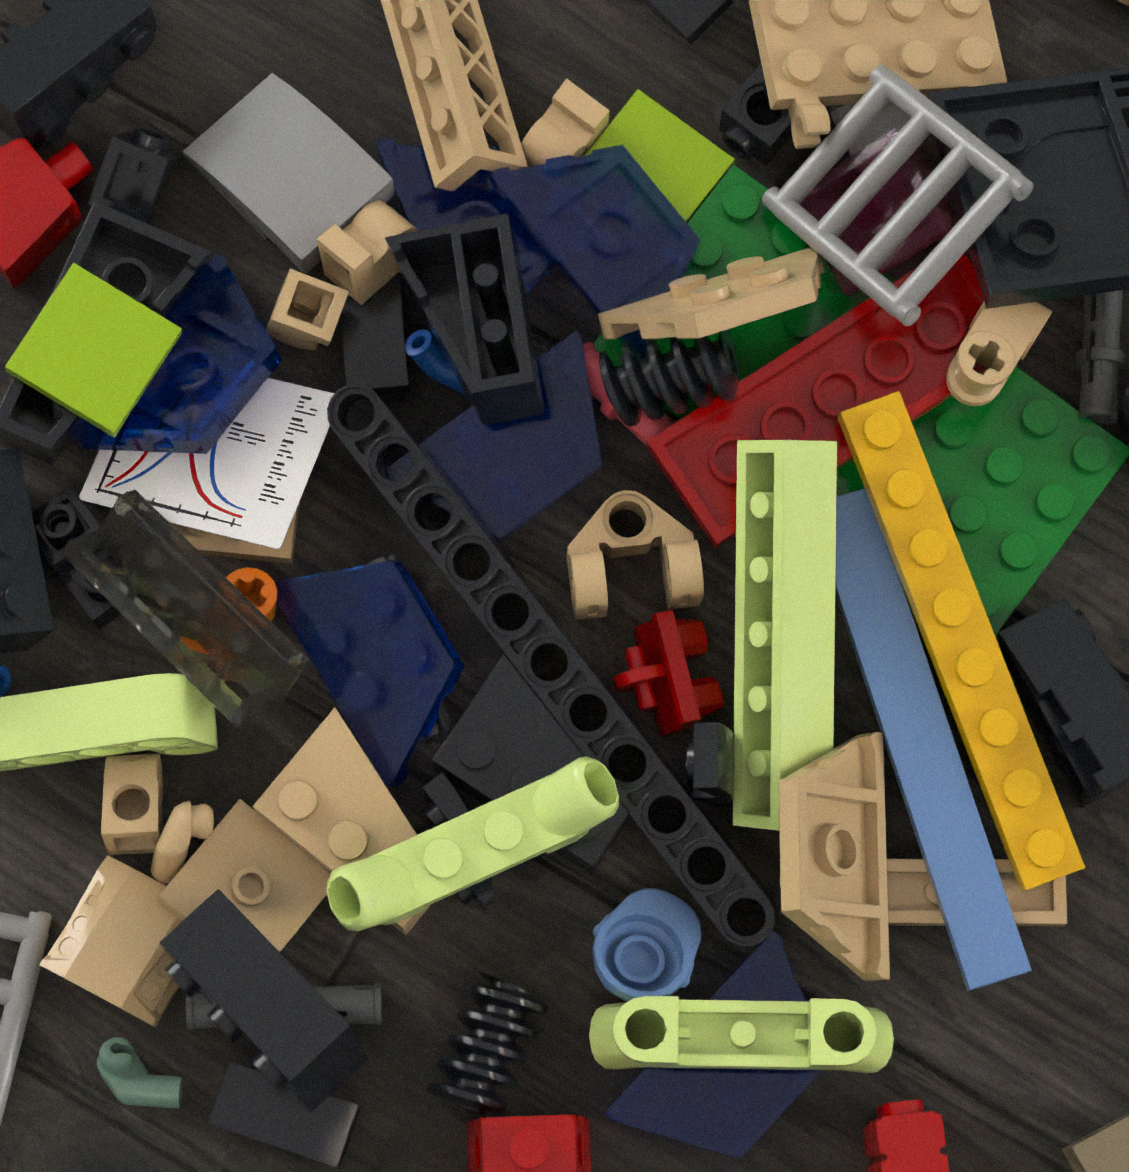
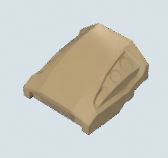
M107 855L93 876L66 927L48 955L42 959L39 965L156 1028L163 1013L180 988L164 970L172 960L159 943L182 922L156 900L166 885Z

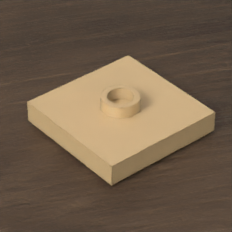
M239 799L216 826L212 835L201 844L156 900L183 921L219 889L280 952L327 895V881L331 873L249 805Z

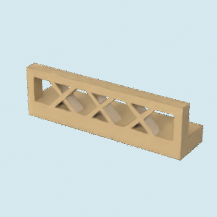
M381 0L434 187L454 191L480 169L517 177L524 172L528 165L478 0ZM453 26L467 40L470 51L455 36ZM468 77L481 89L485 102L471 88ZM483 128L498 143L500 151L489 149Z

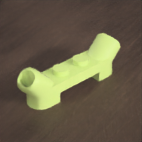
M587 756L577 758L540 780L368 858L339 866L331 872L327 881V897L331 910L339 923L347 930L361 931L379 924L389 925L398 923L427 910L428 905L545 852L549 854L576 842L586 835L591 828L616 813L619 807V794L615 779L600 761Z
M643 996L633 998L628 1002L605 1004L596 1009L591 1019L589 1032L591 1051L595 1060L603 1068L612 1070L645 1067L842 1070L874 1073L887 1065L892 1055L894 1041L892 1024L888 1016L879 1009L865 1007L856 1001L847 999L811 998L808 1002L679 1000V996Z

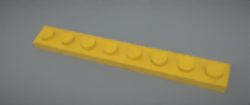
M900 391L840 412L837 416L1020 890L1025 891L1084 869L1085 865Z

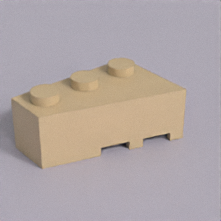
M335 707L253 805L254 810L329 873L339 866L368 858L417 835ZM426 910L392 925L407 935Z

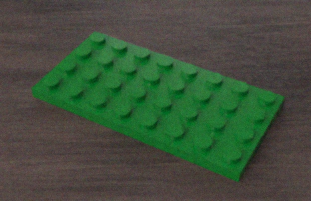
M733 164L623 306L669 292V283L682 277L704 274L708 280L727 274L726 266L731 262L756 256L763 257L765 262L810 248V246L762 204V197L768 189ZM823 258L825 273L820 274L822 284L818 289L817 301L729 329L738 359V382L870 297ZM881 269L878 270L890 282L894 283L896 281ZM640 330L624 334L616 339H605L601 333L593 344L600 353L606 351L614 365L619 366L622 363V347L625 345L631 346L639 360L645 359L646 341L648 339L641 338ZM718 332L708 335L711 341L718 340ZM670 337L654 339L663 354L670 352ZM682 338L687 348L694 346V338ZM1016 366L999 394L990 403L983 406H968L951 396L912 422L995 636L1129 456L1127 445L1088 417L1086 419L1078 418V410ZM715 389L713 398L718 396V393L715 391ZM690 396L689 407L685 413L676 414L667 403L665 413L673 420L679 421L699 408V406ZM854 460L837 470L836 497L864 489Z

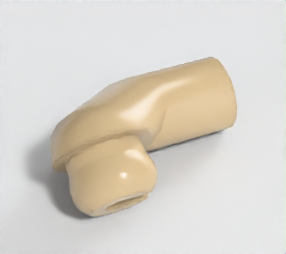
M189 800L173 808L155 845L151 864V872L155 880L163 884H169L185 865L191 837L207 839L212 835L214 815L213 809L209 805H191Z

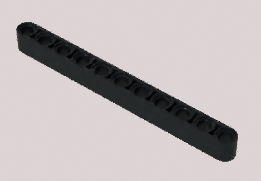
M350 384L338 389L330 398L327 407V417L332 430L583 755L596 759L606 766L615 779L621 804L722 935L731 943L742 947L754 946L764 941L775 929L778 920L777 905L765 886L699 801L693 799L692 792L391 404L379 393L361 384ZM368 399L374 406L375 415L373 421L368 428L353 432L347 424L348 410L355 402ZM407 448L413 458L411 472L401 480L391 481L385 473L384 464L386 458L396 449ZM436 497H445L451 506L450 520L445 527L430 531L426 528L422 519L424 506ZM474 546H482L490 556L489 569L483 577L469 581L461 572L460 561L462 555ZM520 595L528 605V619L521 628L508 631L501 625L498 611L505 599L510 596ZM550 645H559L567 655L568 666L566 672L560 678L554 681H547L537 670V658L544 648ZM588 695L598 696L607 707L605 723L595 731L584 730L579 726L575 718V709L578 702ZM626 745L638 747L646 757L647 766L645 772L634 782L623 780L614 769L615 755L620 748ZM665 795L676 797L683 803L686 809L685 822L675 832L661 830L653 820L652 811L654 805L659 798ZM709 846L715 848L725 859L726 869L724 875L717 882L707 883L701 881L692 870L691 861L693 855L701 847ZM751 898L762 905L766 920L760 931L747 934L739 931L734 926L731 920V909L737 900Z

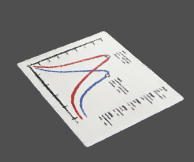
M168 354L115 438L106 433L79 498L82 501L279 549L283 544L330 428L327 407L330 398L335 393Z

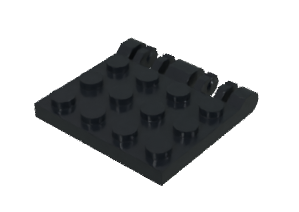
M1129 67L928 93V99L1033 182V190L1030 195L1022 201L1013 198L968 248L986 309L1129 289ZM934 136L942 161L952 149ZM973 166L950 189L959 220L993 183Z

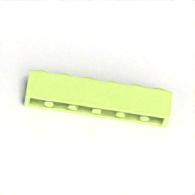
M737 440L733 826L780 831L779 781L833 750L837 441Z

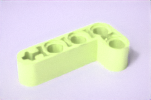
M151 674L0 697V771L145 750L165 755H193L208 753L218 749L214 686L182 674Z

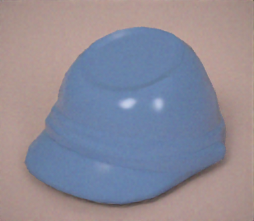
M642 888L630 893L614 911L606 915L593 929L595 939L592 955L595 972L607 991L626 1002L643 996H671L679 988L688 986L695 956L702 937L700 919L686 902L665 890Z

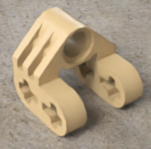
M624 490L611 495L567 547L566 559L574 620L606 617L608 593L602 553L609 558L648 554L652 547H659L667 609L700 606L704 596L703 571L699 544L697 540H694L693 532L646 496L636 491ZM623 509L631 510L642 518L644 529L637 536L630 538L621 537L611 529L609 524L610 517L617 511Z

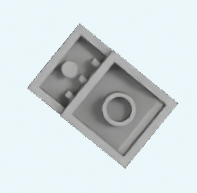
M273 73L182 151L184 157L265 240L269 238L303 274H307L321 261L317 243L319 236L334 224L341 229L345 228L348 224H351L357 213L364 206L377 200L386 203L395 195L393 178L326 114Z

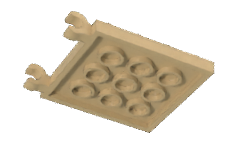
M748 0L770 109L789 110L792 138L796 149L818 147L821 144L820 135L829 134L831 131L830 119L825 106L856 104L872 86L869 81L870 75L880 65L886 66L893 73L901 76L926 97H928L929 92L1007 82L989 0Z

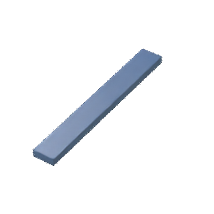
M864 488L837 496L835 595L880 731L883 733V740L966 990H974L1028 973L1032 970L900 578L866 490Z

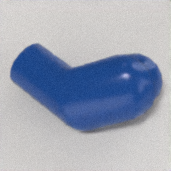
M424 329L411 334L405 343L406 353L430 379L466 396L433 335Z

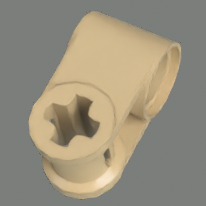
M983 302L946 373V383L951 395L960 403L968 406H983L990 403L999 394L1018 361L1024 359L1053 311L1038 302L986 309L985 302ZM976 363L987 368L984 375L972 369Z

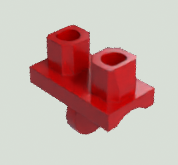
M673 610L653 614L652 620L633 629L637 646L624 650L629 671L615 676L613 683L616 692L635 691L639 711L653 709L660 737L678 734L701 720V718L723 707L724 702L719 682L713 676L691 680L686 660L699 658L707 652L708 640L703 621L675 620Z

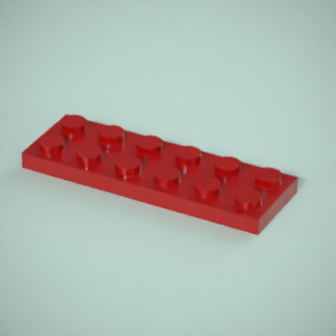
M964 253L917 305L921 309V314L914 324L904 326L899 320L892 317L869 298L739 381L737 395L734 400L726 402L718 395L713 398L710 406L697 408L646 441V449L715 549L736 537L737 440L837 441V470L854 460L837 418L840 412L900 391L910 420L913 422L952 396L947 387L946 373L961 343L970 330L969 326L984 302L973 264ZM915 269L906 274L905 276L901 277L897 281H895L893 284L899 288L907 280V278L915 271ZM978 363L972 368L982 375L987 370V368Z

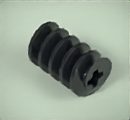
M729 329L718 332V340L711 341L709 336L694 338V346L688 348L682 338L670 337V352L663 354L654 339H648L646 341V357L642 360L638 359L630 345H625L622 347V363L619 366L614 365L606 351H602L599 355L601 377L608 399L620 419L629 427L635 426L640 422L642 409L648 418L658 420L664 416L666 403L673 412L682 414L688 410L690 396L697 406L705 408L712 404L714 389L720 398L726 402L734 400L737 395L739 366Z
M478 972L491 984L490 987H469L467 996L480 1010H460L457 1015V1020L470 1034H452L447 1039V1044L460 1058L439 1059L436 1068L450 1081L448 1084L428 1083L426 1092L486 1118L484 1115L486 1110H506L509 1104L495 1091L496 1085L516 1086L519 1079L505 1067L506 1062H526L529 1055L515 1043L516 1038H536L539 1033L525 1018L526 1014H546L549 1007L539 997L521 987L495 976Z

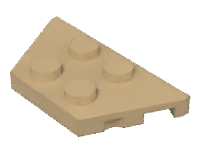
M810 247L765 262L763 257L760 256L740 259L726 266L727 274L708 280L704 274L676 279L669 283V292L599 313L598 317L603 338L616 339L636 330H640L642 339L666 337L702 338L815 302L819 294L818 289L822 284L820 274L825 273L823 257Z
M872 732L853 737L779 781L781 912L864 981L890 979L883 733Z

